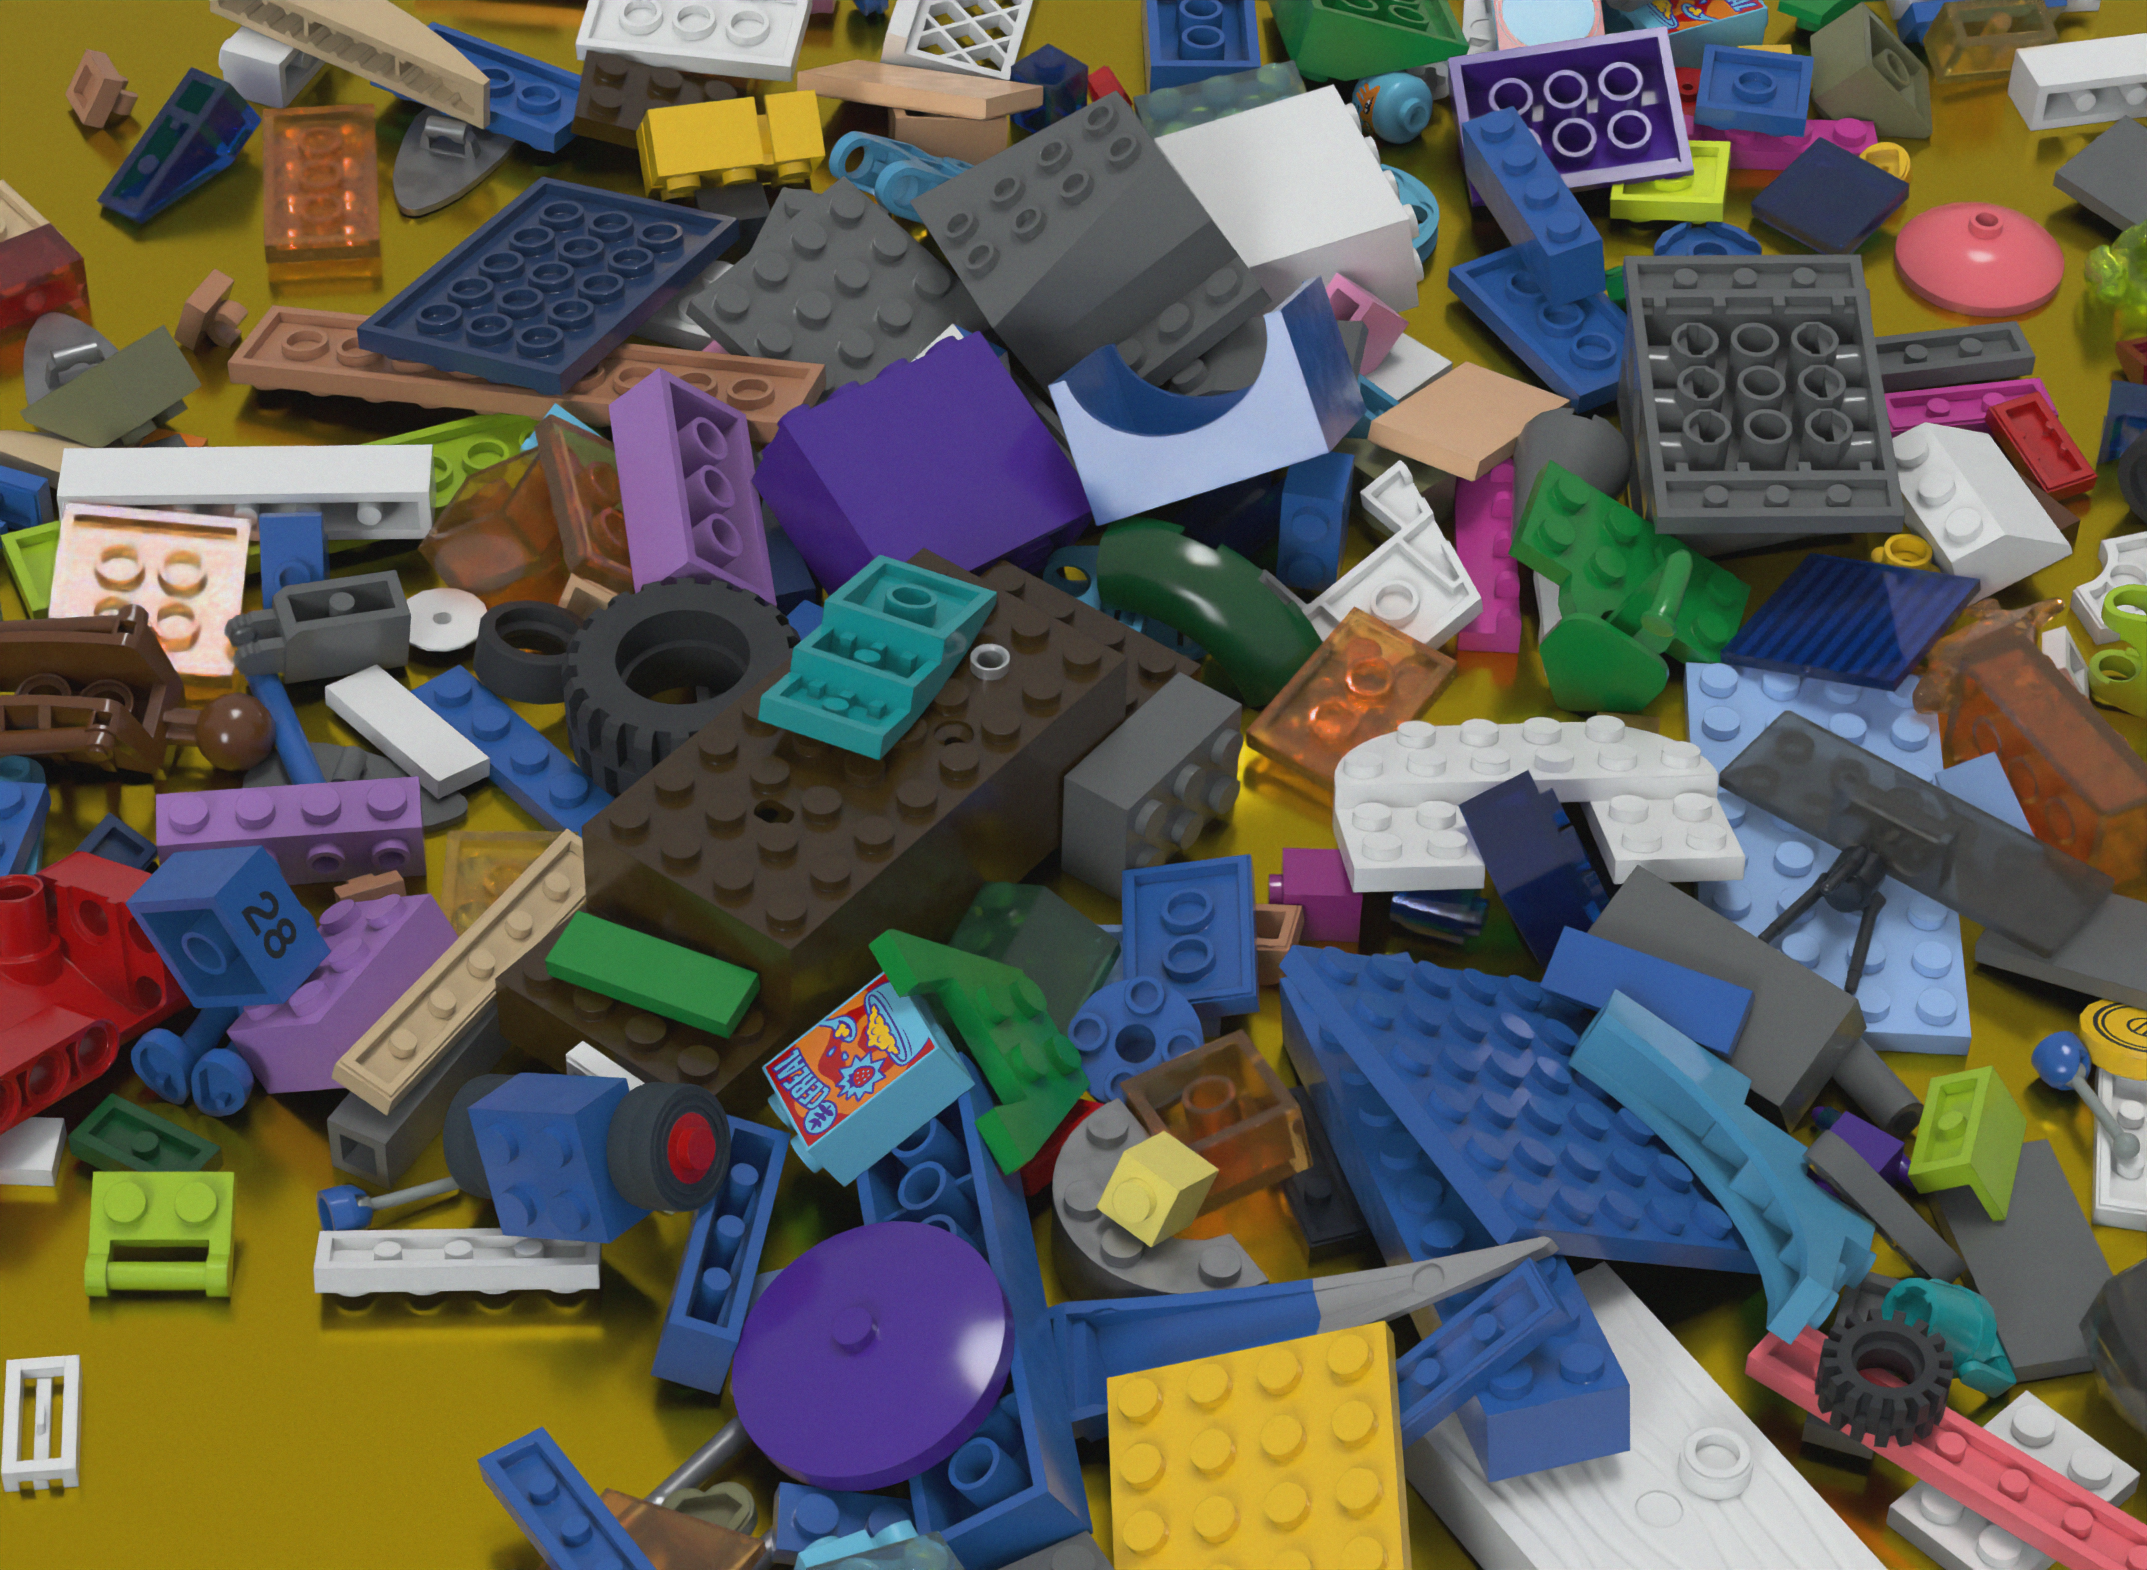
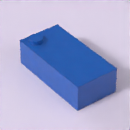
M1141 0L1149 122H1163L1168 125H1182L1187 122H1210L1259 107L1261 60L1255 0Z

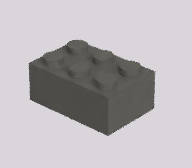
M1179 672L1064 777L1061 870L1122 902V870L1161 866L1167 863L1180 849L1186 850L1191 847L1197 840L1202 828L1218 813L1225 814L1228 812L1239 795L1240 781L1237 780L1238 758L1244 741V737L1240 733L1242 704Z

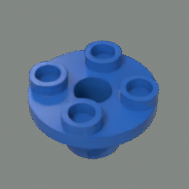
M1137 976L1133 979L1121 980L1098 990L1081 1006L1068 1027V1038L1077 1048L1082 1060L1081 1068L1091 1083L1086 1092L1098 1103L1103 1104L1119 1098L1131 1113L1151 1112L1173 1103L1190 1088L1202 1066L1205 1042L1201 1023L1195 1010L1178 991L1151 976Z

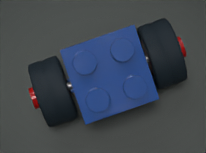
M519 1073L517 1075L485 1074L468 1081L454 1096L445 1118L443 1149L447 1167L455 1182L469 1194L480 1198L493 1199L503 1235L609 1244L654 1210L688 1212L699 1209L711 1201L719 1191L728 1170L731 1154V1135L727 1116L718 1099L707 1089L694 1084L650 1082L637 1086L630 1091L627 1079L619 1077Z

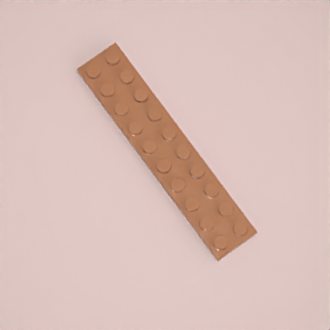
M272 305L227 362L230 383L254 385V387L260 390L282 388L308 391L315 396L336 394L363 397L366 401L375 403L389 400L416 403L428 409L452 407L474 410L482 415L498 413L524 415L537 421H542L554 403H556L575 418L592 427L611 426L608 405L660 367L746 414L750 441H755L762 446H767L772 442L779 429L777 423L783 415L802 404H808L810 408H813L827 385L824 364L621 343L562 396L543 395L535 389L509 383H491L483 377L457 371L444 372L437 370L431 365L410 360H392L385 357L384 354L359 349L357 327L371 316Z

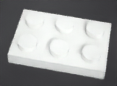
M2027 1390L1982 1427L2117 1508L2136 1492L2140 1478L2138 1471ZM1923 1480L1918 1481L1889 1507L1886 1524L1946 1570H2047L2056 1562L2053 1558Z

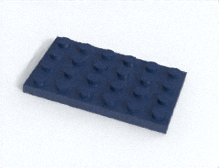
M541 177L358 326L359 349L384 354L385 357L392 360H410L431 365L437 370L444 372L457 371L483 377L491 383H509L535 389L543 395L562 396L740 239L738 218Z

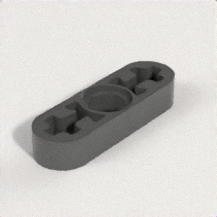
M1825 1130L1802 1155L1809 1167L1848 1206L1876 1224L1874 1233L1919 1278L1926 1280L1941 1279L1949 1284H1953L1966 1270L1967 1266L1960 1256L1838 1135L1830 1130Z

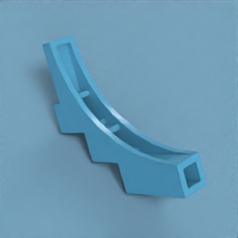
M1614 989L1579 1038L1568 1064L1613 1096L1651 1128L1693 1170L1720 1202L1745 1239L1761 1273L1768 1301L1766 1329L1791 1345L1806 1325L1814 1330H1817L1834 1308L1839 1298L1838 1292L1844 1284L1855 1289L1865 1278L1877 1257V1254L1870 1250L1876 1224L1815 1184L1812 1179L1806 1176L1809 1165L1804 1161L1802 1155L1808 1148L1744 1104L1752 1081L1751 1079L1617 989Z

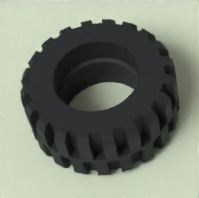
M677 578V584L661 586L660 581L643 584L641 591L630 595L625 591L611 598L608 602V609L603 610L598 607L582 623L583 629H578L572 636L566 647L567 656L562 661L561 677L570 748L574 750L575 761L583 773L590 778L593 777L594 784L611 796H615L618 792L622 794L788 659L793 653V648L801 642L797 630L789 624V619L775 606L769 604L765 607L764 599L758 594L745 588L740 593L733 591V587L729 583L712 580L710 585L696 584L695 578ZM704 686L724 692L713 699L693 704H665L648 699L658 693L681 687Z

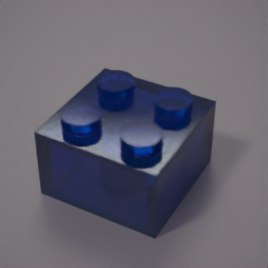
M1527 770L1458 806L1500 898L1543 970L1549 965L1564 926L1587 933L1611 900L1595 870L1584 875V871L1592 868L1589 862L1591 859L1575 827L1572 825L1564 830L1560 828L1570 823V820L1554 789L1550 788L1541 793L1531 773Z

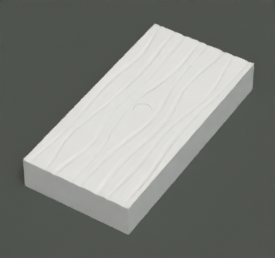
M1605 1261L1592 1269H1587L1574 1275L1630 1384V1451L1488 1483L1455 1411L1403 1451L1405 1477L1484 1570H1888ZM1720 1426L1736 1431L1750 1443L1754 1452V1465L1751 1481L1744 1492L1729 1499L1713 1500L1693 1493L1682 1483L1678 1474V1461L1681 1444L1688 1434L1702 1427Z

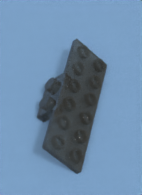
M1790 710L1782 712L1720 772L1718 783L1720 787L1841 851L1850 846L1857 845L1871 850L1884 863L1886 875L2045 959L2052 958L2113 892L2115 880L2111 876Z

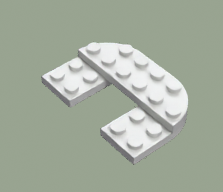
M1594 716L1586 722H1558L1551 718L1535 717L1520 724H1496L1485 719H1471L1463 722L1461 725L1433 726L1423 721H1407L1398 726V731L1375 737L1350 750L1341 759L1335 770L1332 826L1353 892L1484 888L1485 862L1463 805L1579 802L1614 884H1623L1637 865H1640L1666 882L1744 879L1745 855L1717 799L1719 774L1714 766L1700 755V748L1689 742L1675 741L1649 731L1626 727L1621 719L1613 716Z

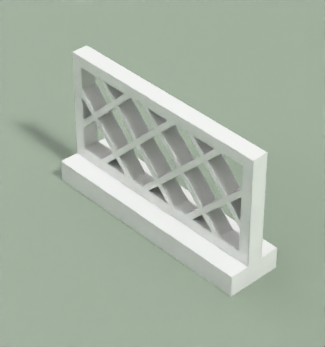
M897 0L886 33L880 63L1010 81L1034 0H1012L1016 6L1002 9L994 0ZM978 5L986 14L972 18L963 8ZM947 13L955 23L940 26L933 17ZM999 27L1007 36L993 40L984 30ZM968 35L977 45L962 49L954 39ZM938 44L946 54L936 55L918 49ZM990 58L1001 72L978 66L975 61Z

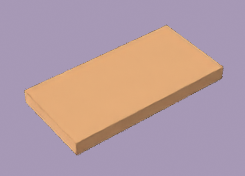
M852 60L798 72L797 91L815 89L816 96L982 121L1036 109L1043 105V86L864 60Z
M1466 361L1372 420L1367 440L1371 441L1370 443L1473 482L1513 455L1515 443L1527 422L1541 412L1562 407L1569 408L1571 400Z

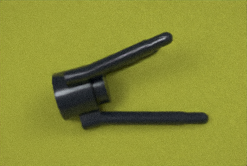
M1861 845L1850 846L1844 849L1827 872L1821 873L1812 887L1769 924L1757 938L1769 944L1821 897H1824L1826 902L1839 912L1850 913L1861 910L1863 915L1844 986V991L1854 995L1857 992L1859 981L1862 977L1877 916L1886 904V898L1878 891L1886 878L1884 863L1878 855Z

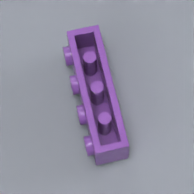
M419 776L156 794V844L160 866L173 852L263 845L266 852L280 865L282 876L288 885L346 881L370 873L376 876L397 870L401 877L427 875Z

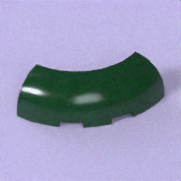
M1128 516L1109 523L1101 538L1096 561L1097 589L1103 609L1128 611L1150 617L1192 639L1225 669L1240 690L1248 707L1270 705L1298 694L1314 684L1333 663L1323 641L1299 606L1293 600L1285 605L1259 580L1263 571L1242 555L1222 543L1217 550H1214L1185 537V527L1158 519Z

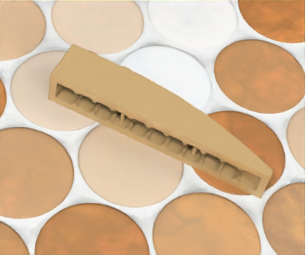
M209 0L210 12L483 130L490 124V79L450 43L421 21L388 0Z

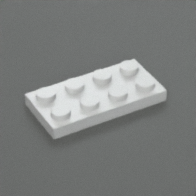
M589 0L575 43L577 60L584 61L586 51L590 50L602 54H616L626 60L654 67H668L678 71L792 82L813 3L812 0Z

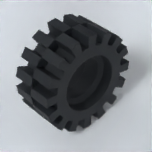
M1881 1308L1869 1309L1866 1322H1863L1858 1312L1846 1316L1844 1327L1837 1322L1830 1329L1828 1339L1825 1338L1815 1382V1394L1819 1395L1817 1405L1821 1413L1824 1414L1832 1411L1829 1423L1837 1431L1841 1430L1846 1424L1852 1426L1850 1439L1861 1443L1865 1433L1875 1435L1874 1447L1887 1448L1889 1436H1895L1899 1447L1912 1444L1914 1432L1923 1440L1932 1433L1933 1424L1939 1426L1944 1416L1952 1382L1954 1360L1951 1351L1944 1352L1946 1341L1939 1332L1927 1338L1929 1324L1920 1318L1911 1327L1904 1324L1907 1314L1905 1312L1894 1310L1892 1320H1883ZM1868 1368L1887 1369L1898 1373L1910 1384L1897 1388L1883 1387L1869 1382L1858 1371Z

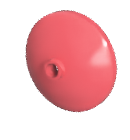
M1966 201L1948 203L1917 215L1901 229L1894 251L1896 269L1902 280L1915 293L1947 310L1981 317L2017 315L2043 305L2058 291L2065 268L2060 246L2039 223L2016 210L1985 202Z

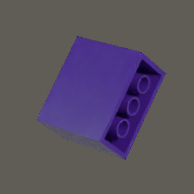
M980 331L959 340L955 336H948L935 343L925 353V356L910 363L906 358L898 359L881 370L875 379L863 385H860L858 381H851L834 391L827 401L810 408L808 404H802L791 409L778 421L777 426L779 429L772 442L763 449L761 453L763 459L751 480L828 596H831L877 556L883 555L906 562L922 548L930 550L978 577L1001 558L1036 576L1044 572L1047 559L1053 552L1066 546L1075 545L1094 517L1080 476Z

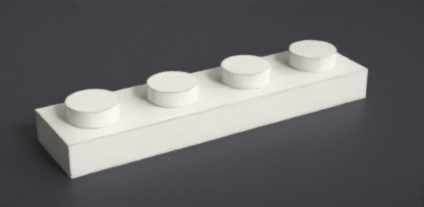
M501 1228L319 1231L313 1269L315 1293H338L343 1296L355 1297L369 1292H409L415 1295H432L440 1291L479 1290L486 1294H502L510 1290L549 1289L557 1293H572L581 1289H599L602 1243L505 1236Z

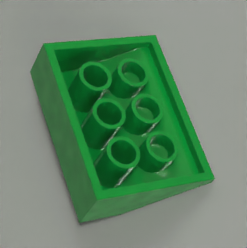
M1267 0L1293 67L1297 69L1300 75L1314 81L1326 82L1329 77L1349 81L1447 61L1449 57L1467 55L1470 47L1447 0Z

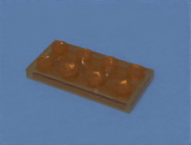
M374 104L263 109L264 248L266 264H301L308 261L325 260L357 261L363 258L381 257Z

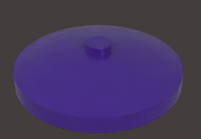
M908 1221L874 1223L842 1232L817 1244L795 1259L776 1276L753 1306L742 1328L734 1353L732 1389L735 1406L745 1430L766 1458L778 1469L804 1484L820 1489L833 1491L873 1490L908 1480L927 1471L956 1451L973 1435L996 1404L1010 1372L1015 1344L1014 1318L1006 1291L989 1264L968 1242L951 1232L924 1223Z

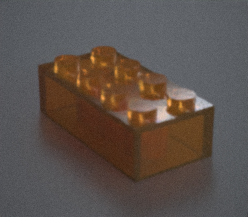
M2025 633L1962 654L1942 747L1957 764L1995 751L2027 821L2036 830L2034 836L2042 851L2043 860L2060 879L2117 895L2147 886V764L2130 747L2125 737L2117 733L2094 709L2090 700L2067 680L2056 668L2053 660L2048 655L2043 654Z

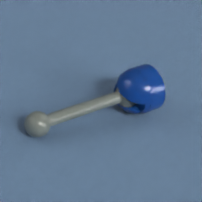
M2069 1031L2056 1032L2043 1039L2036 1046L2031 1057V1064L2041 1079L2052 1088L2064 1091L2076 1090L2114 1140L2113 1151L2116 1156L2124 1160L2136 1157L2140 1151L2139 1139L2134 1134L2122 1130L2086 1082L2091 1071V1058L2083 1043L2074 1033Z
M451 1176L370 1199L365 1191L353 1185H339L318 1191L316 1202L323 1231L367 1230L372 1223L374 1212L462 1188Z

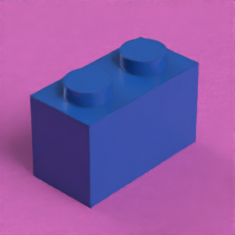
M1330 451L1329 453L1289 465L1282 492L1276 579L1283 585L1325 592L1339 580L1347 548L1355 455Z

